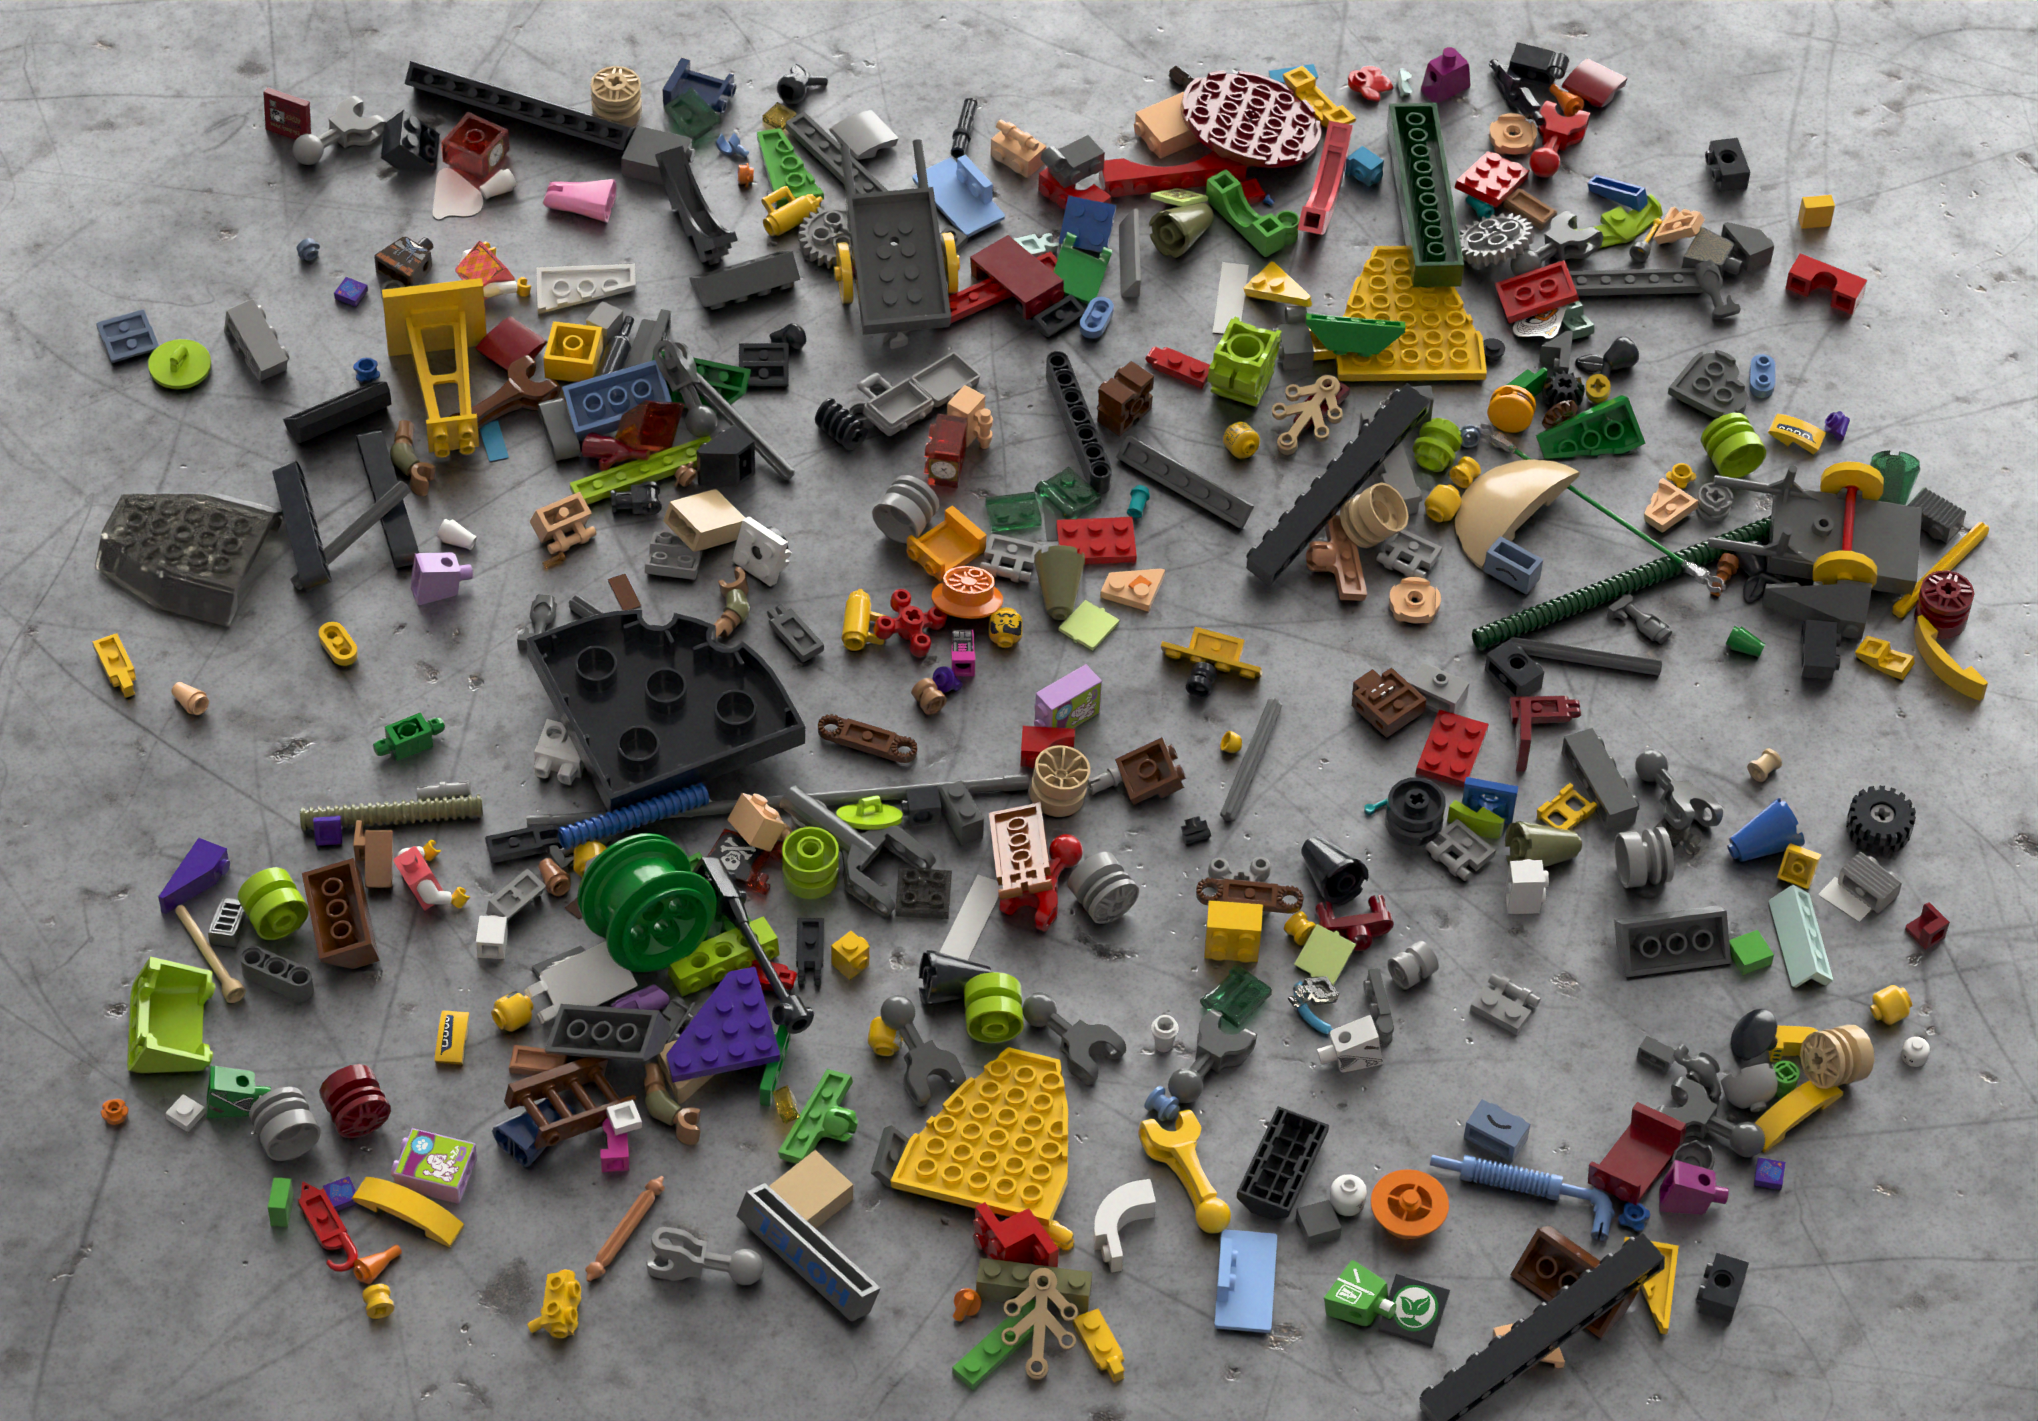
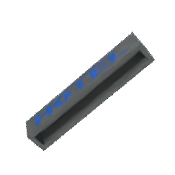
M766 1183L746 1191L736 1216L851 1322L871 1312L881 1289L875 1282Z

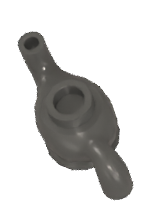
M1681 1044L1674 1052L1675 1061L1686 1068L1687 1079L1712 1089L1709 1099L1716 1103L1721 1096V1085L1716 1074L1720 1072L1719 1064L1712 1056L1705 1052L1699 1053L1698 1056L1690 1057L1688 1055V1048Z

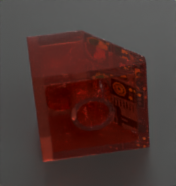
M643 401L622 415L615 439L634 450L664 451L672 448L684 404Z

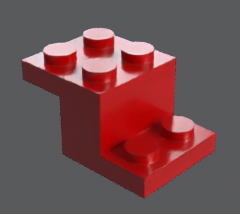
M986 1202L975 1207V1219L973 1220L975 1233L973 1240L980 1250L983 1249L986 1252L988 1259L1058 1268L1059 1249L1029 1208L999 1222Z

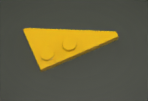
M1272 261L1243 287L1245 295L1249 297L1304 307L1312 306L1311 296Z
M1651 1241L1665 1257V1269L1640 1287L1660 1334L1667 1335L1679 1246Z

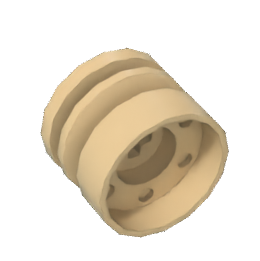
M612 66L598 71L592 77L590 85L592 114L634 126L641 119L642 114L641 82L639 76L633 70L626 67Z
M1381 482L1345 501L1341 506L1340 519L1345 533L1352 542L1359 547L1371 548L1406 527L1408 510L1399 492L1389 484Z
M1843 1025L1833 1029L1813 1032L1807 1035L1803 1041L1800 1052L1801 1065L1807 1078L1818 1088L1826 1089L1840 1086L1844 1083L1858 1082L1867 1078L1873 1070L1875 1060L1870 1038L1863 1029L1856 1025Z

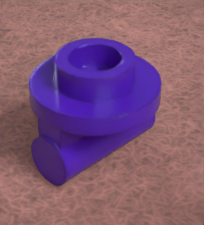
M1842 411L1832 412L1825 419L1824 429L1827 433H1832L1836 440L1842 441L1844 440L1850 419Z
M947 666L938 667L933 673L932 679L937 685V690L941 692H949L952 689L958 691L963 686V683L954 675L952 669Z

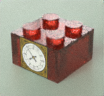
M469 112L465 114L441 142L444 163L482 180L488 176L510 150L508 129Z
M937 414L935 424L931 423L929 438H932V440L927 442L925 447V457L929 459L926 458L924 473L928 474V484L958 488L967 448V418Z

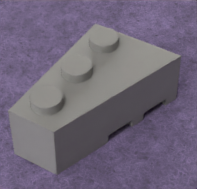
M251 299L226 310L224 332L227 336L233 335L237 341L234 344L237 351L242 350L246 356L245 362L257 379L263 381L287 370L289 354L284 346L279 345L274 327L272 325L269 326L266 322V314L262 306H257L255 300Z

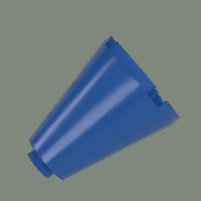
M1778 798L1729 838L1730 844L1727 845V848L1733 859L1738 858L1742 862L1786 851L1790 843L1801 847L1804 845L1805 840L1802 832L1797 834L1796 825L1799 823L1794 813L1785 801L1781 802V798Z

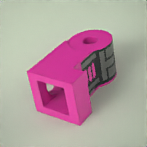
M952 630L951 669L955 676H975L973 630ZM970 663V666L966 669H960L955 664Z
M606 1118L602 1129L603 1140L608 1149H600L602 1172L630 1170L627 1132L615 1135L609 1118Z

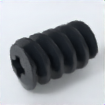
M834 398L826 399L816 412L815 424L833 439H836L847 450L856 449L867 437L868 429L863 428V421L857 420L856 416L850 414L848 409H843V406L840 403H836Z

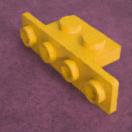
M1195 627L1189 648L1162 641L1160 646L1165 655L1173 659H1180V656L1189 658L1193 664L1197 662L1215 665L1214 668L1219 671L1229 673L1231 669L1240 672V676L1248 679H1254L1255 676L1262 677L1261 667L1240 662L1245 644L1244 639Z

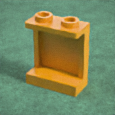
M952 505L945 510V520L918 539L913 535L908 536L906 551L908 556L913 561H917L922 565L930 576H934L942 582L944 574L948 570L965 566L985 552L987 535Z

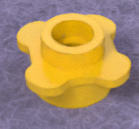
M1678 463L1673 466L1672 472H1667L1666 479L1673 481L1678 488L1684 489L1690 481L1696 480V474L1692 472L1689 465Z

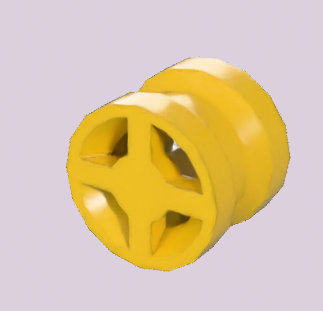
M1595 374L1588 378L1586 381V396L1591 402L1603 403L1609 398L1611 387L1609 379L1602 374Z
M1467 456L1462 457L1458 465L1449 471V476L1453 483L1461 488H1468L1472 484L1473 479H1476L1481 474L1479 464Z
M1299 911L1287 920L1284 925V931L1288 935H1293L1294 941L1298 945H1304L1316 924L1309 922L1307 915L1303 911Z
M376 1284L363 1291L362 1298L363 1302L367 1304L366 1313L369 1318H384L394 1311V1303L389 1299L391 1295L390 1288L387 1285Z

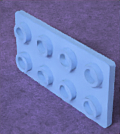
M966 155L957 158V162L952 157H949L926 169L928 187H933L936 206L963 234L970 237L1005 219V214L992 201L993 184ZM917 174L912 176V180L919 187Z
M1227 1229L1221 1231L1215 1328L1263 1333L1271 1332L1277 1234Z

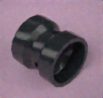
M1197 662L1191 669V677L1188 678L1185 688L1190 695L1196 698H1206L1211 693L1212 684L1217 677V670L1209 663Z

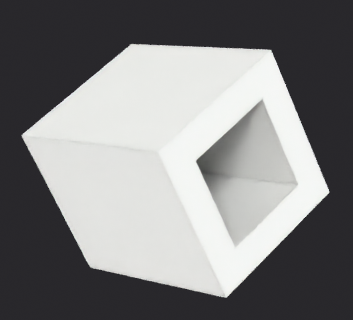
M497 915L479 917L476 938L477 958H505L508 937L507 917H499Z

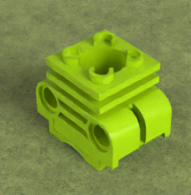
M1234 317V319H1230L1225 333L1214 351L1213 360L1209 366L1208 383H1211L1212 386L1210 392L1257 407L1274 374V361L1280 347L1281 331L1276 330V332L1263 328L1258 329L1255 328L1256 326L1239 321V317Z

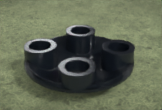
M1765 1009L1753 1010L1744 1015L1734 1027L1731 1035V1047L1734 1053L1743 1060L1748 1061L1761 1055L1766 1050H1773L1778 1043V1039L1775 1037L1777 1033L1775 1016Z

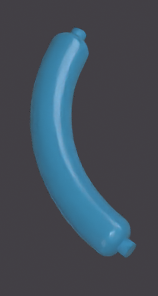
M1299 981L1294 986V1000L1300 1015L1313 1028L1328 1034L1333 1030L1331 1025L1319 1019L1309 1009L1305 1000V986L1302 984V981Z

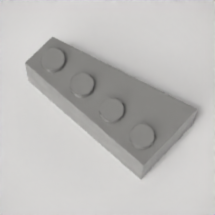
M1379 408L1361 412L1359 431L1365 423L1370 424L1375 419L1374 415ZM1401 442L1374 471L1371 478L1374 484L1382 482L1395 488L1404 499L1409 515L1418 513L1419 502L1422 501V493L1420 488L1416 486L1412 469Z

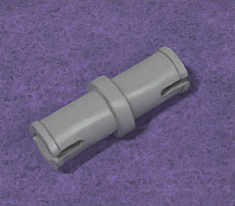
M470 780L454 783L440 781L438 785L417 786L416 788L417 799H422V801H426L427 798L435 800L438 797L439 800H443V797L451 799L452 796L460 798L462 795L464 797L472 795Z

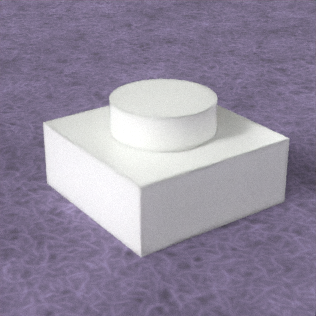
M182 1094L165 1114L168 1121L189 1132L206 1112L205 1107Z
M633 1100L607 1107V1116L615 1135L642 1128V1121Z

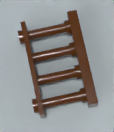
M585 1057L508 1084L504 1103L509 1110L524 1106L539 1128L534 1145L536 1149L553 1146L565 1139L602 1127L604 1120L608 1118L607 1107L631 1100L634 1101V1104L636 1103L637 1098L635 1095L620 1099L604 1077L608 1058ZM595 1082L609 1103L596 1107L582 1087V1084ZM571 1090L586 1111L573 1116L558 1093ZM548 1098L562 1120L549 1124L534 1101Z

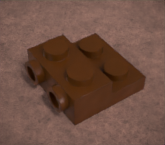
M1163 737L1115 759L1130 800L1134 805L1156 794L1160 798H1164L1185 788L1182 780L1186 779V775L1181 765L1176 766L1174 760L1178 759L1176 750L1172 744L1168 746Z

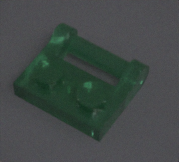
M1070 467L1065 468L1046 481H1040L1034 489L1039 496H1044L1062 513V517L1065 520L1077 519L1099 505L1102 500V496ZM1053 490L1057 491L1072 506L1067 505Z
M1234 965L1229 970V975L1210 994L1206 993L1200 999V1003L1208 1011L1215 1009L1222 1013V1018L1238 1028L1272 995V988L1241 966ZM1236 982H1242L1223 1002L1219 1000Z

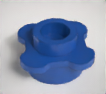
M367 357L358 360L353 365V369L357 372L356 380L364 382L365 380L378 379L380 371L377 370V361Z
M1630 1202L1624 1205V1213L1618 1217V1222L1623 1226L1628 1225L1635 1231L1640 1232L1644 1230L1645 1220L1650 1218V1211L1640 1203L1637 1206Z

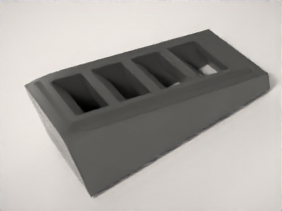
M221 899L208 932L210 944L236 948L246 916L238 900ZM227 907H234V908H240V909H239V910L228 909ZM225 913H226V914H233V915H237V916H236V917L225 916L224 914H225ZM222 921H228V922H234V923H233V924L223 923ZM220 928H226V929H231V930H230V931L220 930Z

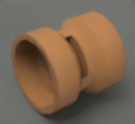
M932 678L920 680L911 690V694L916 701L921 702V708L926 714L930 715L940 711L947 702V698L941 691L937 690V685Z

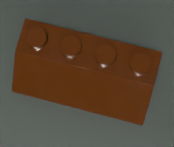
M354 858L302 873L320 962L355 969L380 961L362 875Z
M1545 1226L1536 1230L1510 1275L1550 1302L1561 1288L1567 1285L1570 1287L1577 1282L1578 1277L1588 1269L1592 1271L1600 1265V1260L1551 1226ZM1640 1288L1636 1289L1585 1328L1599 1338H1603L1627 1312Z

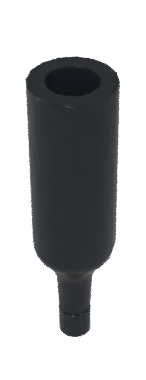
M626 316L619 333L609 339L595 377L625 368L631 352L629 334L634 323L633 317Z

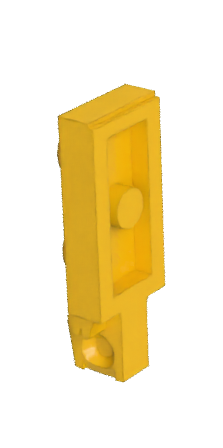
M118 634L92 641L93 648L113 687L120 685L125 698L135 695L132 681L136 680L135 670Z
M1099 1308L1077 1316L1072 1321V1324L1095 1367L1100 1368L1101 1371L1106 1369L1113 1382L1124 1379L1123 1372L1125 1370L1122 1362L1125 1359L1123 1352Z

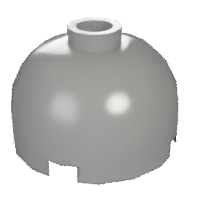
M1768 1063L1741 1069V1073L1735 1078L1731 1073L1721 1080V1085L1727 1099L1734 1106L1741 1109L1750 1108L1751 1112L1765 1109L1767 1107L1766 1103L1773 1099L1778 1087L1774 1066L1772 1064L1769 1066Z

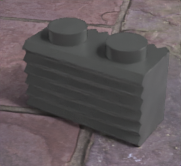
M1926 487L1907 505L1922 508L1921 529L1927 531L1934 539H1940L1946 543L1962 528L1966 515L1965 509L1962 510L1961 507L1953 505L1952 502L1936 495L1931 490H1927Z
M960 780L939 789L941 811L959 843L965 845L983 838L984 816H982L980 809L977 808V804H975L971 793H969V789L964 785V781Z

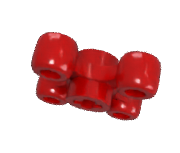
M897 589L892 593L890 607L895 612H898L899 616L894 619L889 616L879 617L874 625V634L877 638L886 640L893 634L898 633L902 638L910 640L909 647L914 656H926L931 647V639L922 630L926 627L933 630L942 629L946 623L947 614L936 606L923 613L918 607L911 606V595L907 590Z

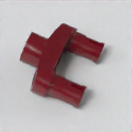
M1375 895L1368 899L1372 912L1368 914L1335 918L1330 902H1325L1326 910L1324 909L1323 902L1318 903L1315 907L1320 921L1319 925L1332 932L1337 931L1339 936L1355 943V951L1369 948L1373 942L1372 938L1388 933L1393 928L1394 922L1391 913L1387 911L1383 895H1378V903Z

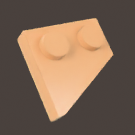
M1671 207L1653 238L1658 245L1667 242L1673 243L1678 239L1686 237L1692 238L1699 233L1705 218L1697 211L1690 212L1687 209H1683L1679 212L1676 207Z
M1165 569L1111 572L1108 574L1101 589L1100 598L1149 612L1165 576ZM1139 575L1152 582L1149 587L1143 583L1135 585L1134 590L1128 587Z

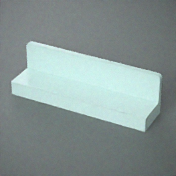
M1791 885L1769 900L1791 985L1796 988L1812 978L1826 986L1834 980L1810 894L1795 885Z

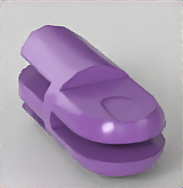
M653 984L616 1000L611 1007L659 1011L667 1007L669 997L667 993Z

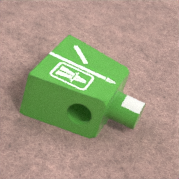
M1354 1260L1350 1261L1324 1297L1326 1315L1363 1326H1369L1378 1314L1391 1319L1397 1307L1396 1303L1388 1300V1288L1385 1280Z

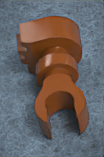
M1722 554L1718 562L1716 577H1720L1723 580V585L1731 578L1732 574H1736L1739 568L1738 558L1733 554ZM1713 582L1712 587H1720L1721 593H1710L1720 597L1723 592L1722 585L1718 582Z

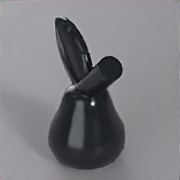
M794 64L790 69V74H786L779 79L777 93L785 103L798 104L805 98L809 86H827L828 78L827 76H811L808 69L799 64Z
M1621 336L1612 342L1603 357L1594 354L1584 355L1577 358L1575 363L1584 371H1601L1600 374L1609 379L1611 370L1634 366L1639 361L1640 354L1630 338Z
M1749 541V542H1746V543H1751V544H1757V545H1763V546H1764V544H1762V543L1759 542V541ZM1734 552V555L1739 560V567L1750 576L1743 588V596L1747 603L1758 600L1764 594L1766 583H1785L1786 580L1766 572L1767 556Z

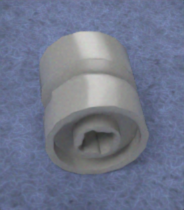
M1418 941L1411 945L1405 952H1400L1390 958L1387 963L1391 977L1403 989H1409L1417 984L1421 978H1426L1439 969L1435 953L1423 941Z

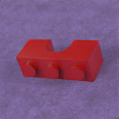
M1048 167L1039 173L1038 190L1042 195L1057 203L1062 209H1066L1068 196L1111 204V196L1095 184L1084 190L1074 189L1076 184L1063 188L1049 173Z
M1800 253L1788 272L1785 288L1806 297L1816 288L1827 289L1833 294L1830 306L1853 315L1864 297L1867 279Z

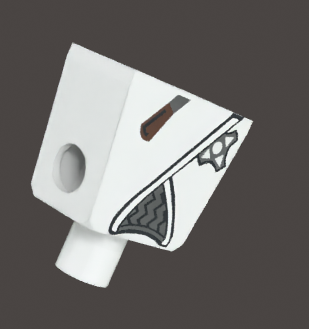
M1371 1015L1331 1030L1330 1038L1332 1045L1317 1049L1321 1064L1336 1060L1340 1072L1383 1064L1379 1037Z

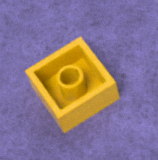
M1832 195L1802 197L1798 215L1801 229L1831 226L1835 208Z
M1790 843L1786 848L1777 878L1809 889L1821 854Z

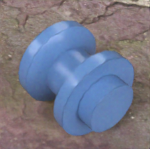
M1159 1086L1150 1093L1145 1101L1144 1108L1148 1111L1156 1109L1159 1112L1158 1119L1161 1121L1171 1120L1179 1111V1099L1175 1096L1168 1099L1165 1096V1089Z

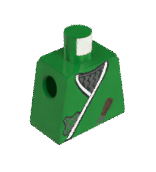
M211 1066L207 1089L206 1118L249 1116V1111L254 1102L270 1092L271 1086H255V1073L253 1071Z

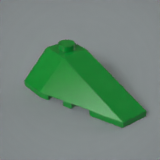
M1623 395L1601 403L1535 435L1545 459L1611 453L1619 454L1646 444L1629 398Z

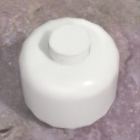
M1920 1037L1908 1038L1901 1050L1902 1060L1913 1067L1924 1065L1930 1053L1929 1044Z

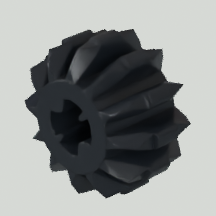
M1563 370L1561 374L1553 372L1551 377L1546 378L1542 395L1546 405L1554 406L1562 401L1573 400L1577 406H1580L1583 402L1585 388L1581 377H1575L1573 372L1569 375L1565 374Z

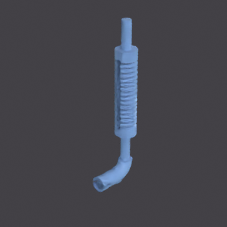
M1436 1155L1431 1157L1430 1166L1461 1172V1180L1470 1182L1474 1180L1475 1183L1479 1181V1184H1482L1484 1181V1185L1489 1183L1490 1186L1494 1184L1495 1187L1499 1185L1500 1188L1505 1187V1189L1510 1187L1511 1191L1515 1188L1516 1192L1519 1190L1521 1193L1525 1191L1526 1194L1531 1192V1195L1536 1193V1196L1541 1194L1543 1198L1546 1195L1548 1199L1557 1201L1559 1194L1591 1201L1590 1204L1594 1205L1593 1213H1595L1591 1237L1597 1240L1599 1230H1602L1600 1241H1605L1609 1238L1610 1224L1615 1216V1211L1609 1196L1602 1190L1597 1188L1591 1190L1562 1183L1563 1176L1555 1174L1549 1176V1173L1544 1175V1172L1539 1174L1537 1170L1534 1173L1532 1169L1530 1171L1527 1168L1523 1170V1167H1520L1518 1170V1166L1513 1168L1512 1165L1508 1167L1507 1164L1503 1166L1502 1163L1497 1164V1162L1492 1164L1491 1160L1487 1163L1486 1159L1482 1162L1481 1158L1477 1160L1476 1157L1468 1155L1464 1156L1463 1161Z

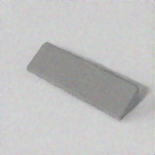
M1134 208L1119 224L1120 286L1122 297H1139L1140 295L1139 210Z

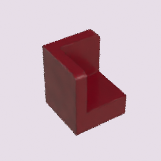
M1927 902L1923 906L1921 916L1908 923L1905 930L1927 950L1946 937L1950 922L1930 902Z

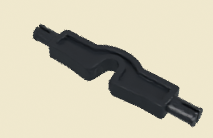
M1492 59L1489 66L1495 72L1494 80L1503 89L1508 104L1512 107H1517L1526 119L1534 120L1538 126L1543 125L1545 118L1540 114V105L1534 99L1530 90L1525 87L1519 88L1521 79L1512 72L1508 65H1501L1497 59Z

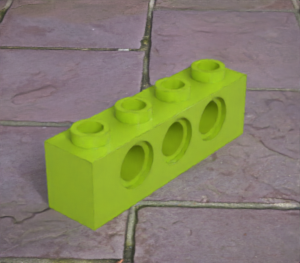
M763 916L749 922L769 961L779 956L778 937ZM735 928L702 942L691 955L670 964L671 967H668V975L683 997L722 981L727 972L750 967L752 961L756 958L740 930Z

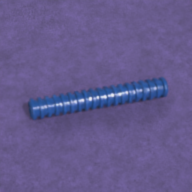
M697 783L696 787L690 785L689 789L684 787L681 791L675 790L673 794L669 792L666 793V796L659 795L658 799L653 797L651 801L644 800L643 804L637 802L635 806L631 804L628 805V808L622 807L620 811L615 809L612 813L606 812L605 816L600 814L597 818L590 817L589 821L584 819L582 823L575 822L574 826L569 824L566 828L559 827L558 838L562 847L565 850H569L571 846L574 848L578 847L579 843L584 845L586 841L600 840L602 836L604 838L609 837V834L616 835L617 831L622 833L625 829L631 830L633 826L637 828L640 824L647 825L648 821L653 823L655 819L662 820L663 816L669 818L671 814L674 816L678 812L684 813L686 809L690 811L694 807L700 808L701 804L706 806L709 803V794L702 783Z

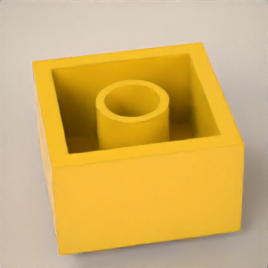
M553 321L543 358L545 378L573 382L594 378L603 350L602 327Z
M1209 901L1204 958L1218 961L1235 960L1244 963L1258 962L1263 905Z

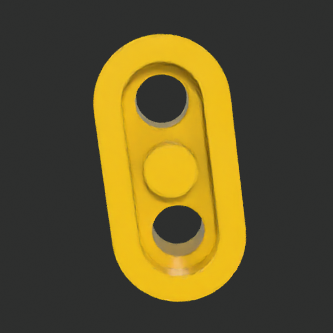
M327 622L320 627V643L336 664L347 666L357 660V645L340 623Z

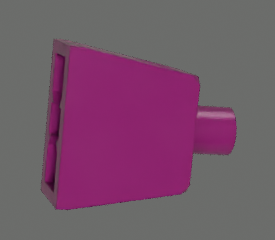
M1446 47L1443 50V55L1428 63L1420 91L1432 103L1438 104L1469 88L1471 83L1468 61L1455 48Z
M1675 1160L1659 1187V1211L1702 1215L1706 1213L1712 1202L1726 1204L1729 1190L1726 1187L1716 1186V1173L1713 1170Z

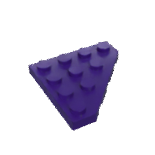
M755 967L728 972L668 1051L666 1059L672 1083L780 1061L779 1048Z

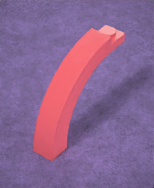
M1329 121L1318 172L1306 206L1302 207L1298 230L1320 235L1326 232L1341 187L1353 125Z

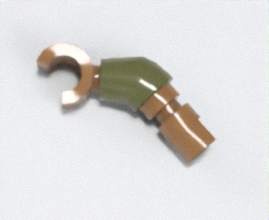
M408 420L399 421L398 431L395 433L394 445L390 449L391 462L395 468L410 477V489L413 493L419 496H426L429 490L428 480L431 481L435 478L436 466L420 462L415 456L414 449L412 448L414 424Z
M736 567L734 571L735 582L726 583L724 579L718 581L721 594L726 598V607L723 609L724 613L721 615V618L713 624L716 625V638L718 636L727 638L733 631V628H736L737 625H742L749 616L750 606L746 598L749 587L746 574L741 567Z
M657 1063L646 1064L647 1077L644 1079V1086L647 1095L645 1104L648 1112L653 1118L671 1126L676 1124V1136L682 1143L687 1145L698 1143L701 1131L696 1125L699 1123L701 1110L691 1107L683 1109L672 1100L670 1094L666 1092L661 1066Z

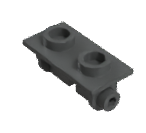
M675 997V999L669 1001V1004L662 1013V1016L669 1021L668 1024L671 1027L665 1044L675 1041L680 1037L677 1031L681 1026L685 1028L692 1019L693 1014L690 1011L695 1005L694 1002L687 1007L684 1005V1000L680 997Z

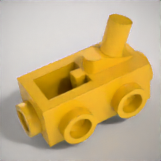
M560 1270L557 1273L547 1274L544 1302L541 1308L542 1316L527 1323L531 1333L544 1328L555 1338H566L568 1335H574V1331L578 1326L577 1306L581 1302V1286L575 1279V1272Z

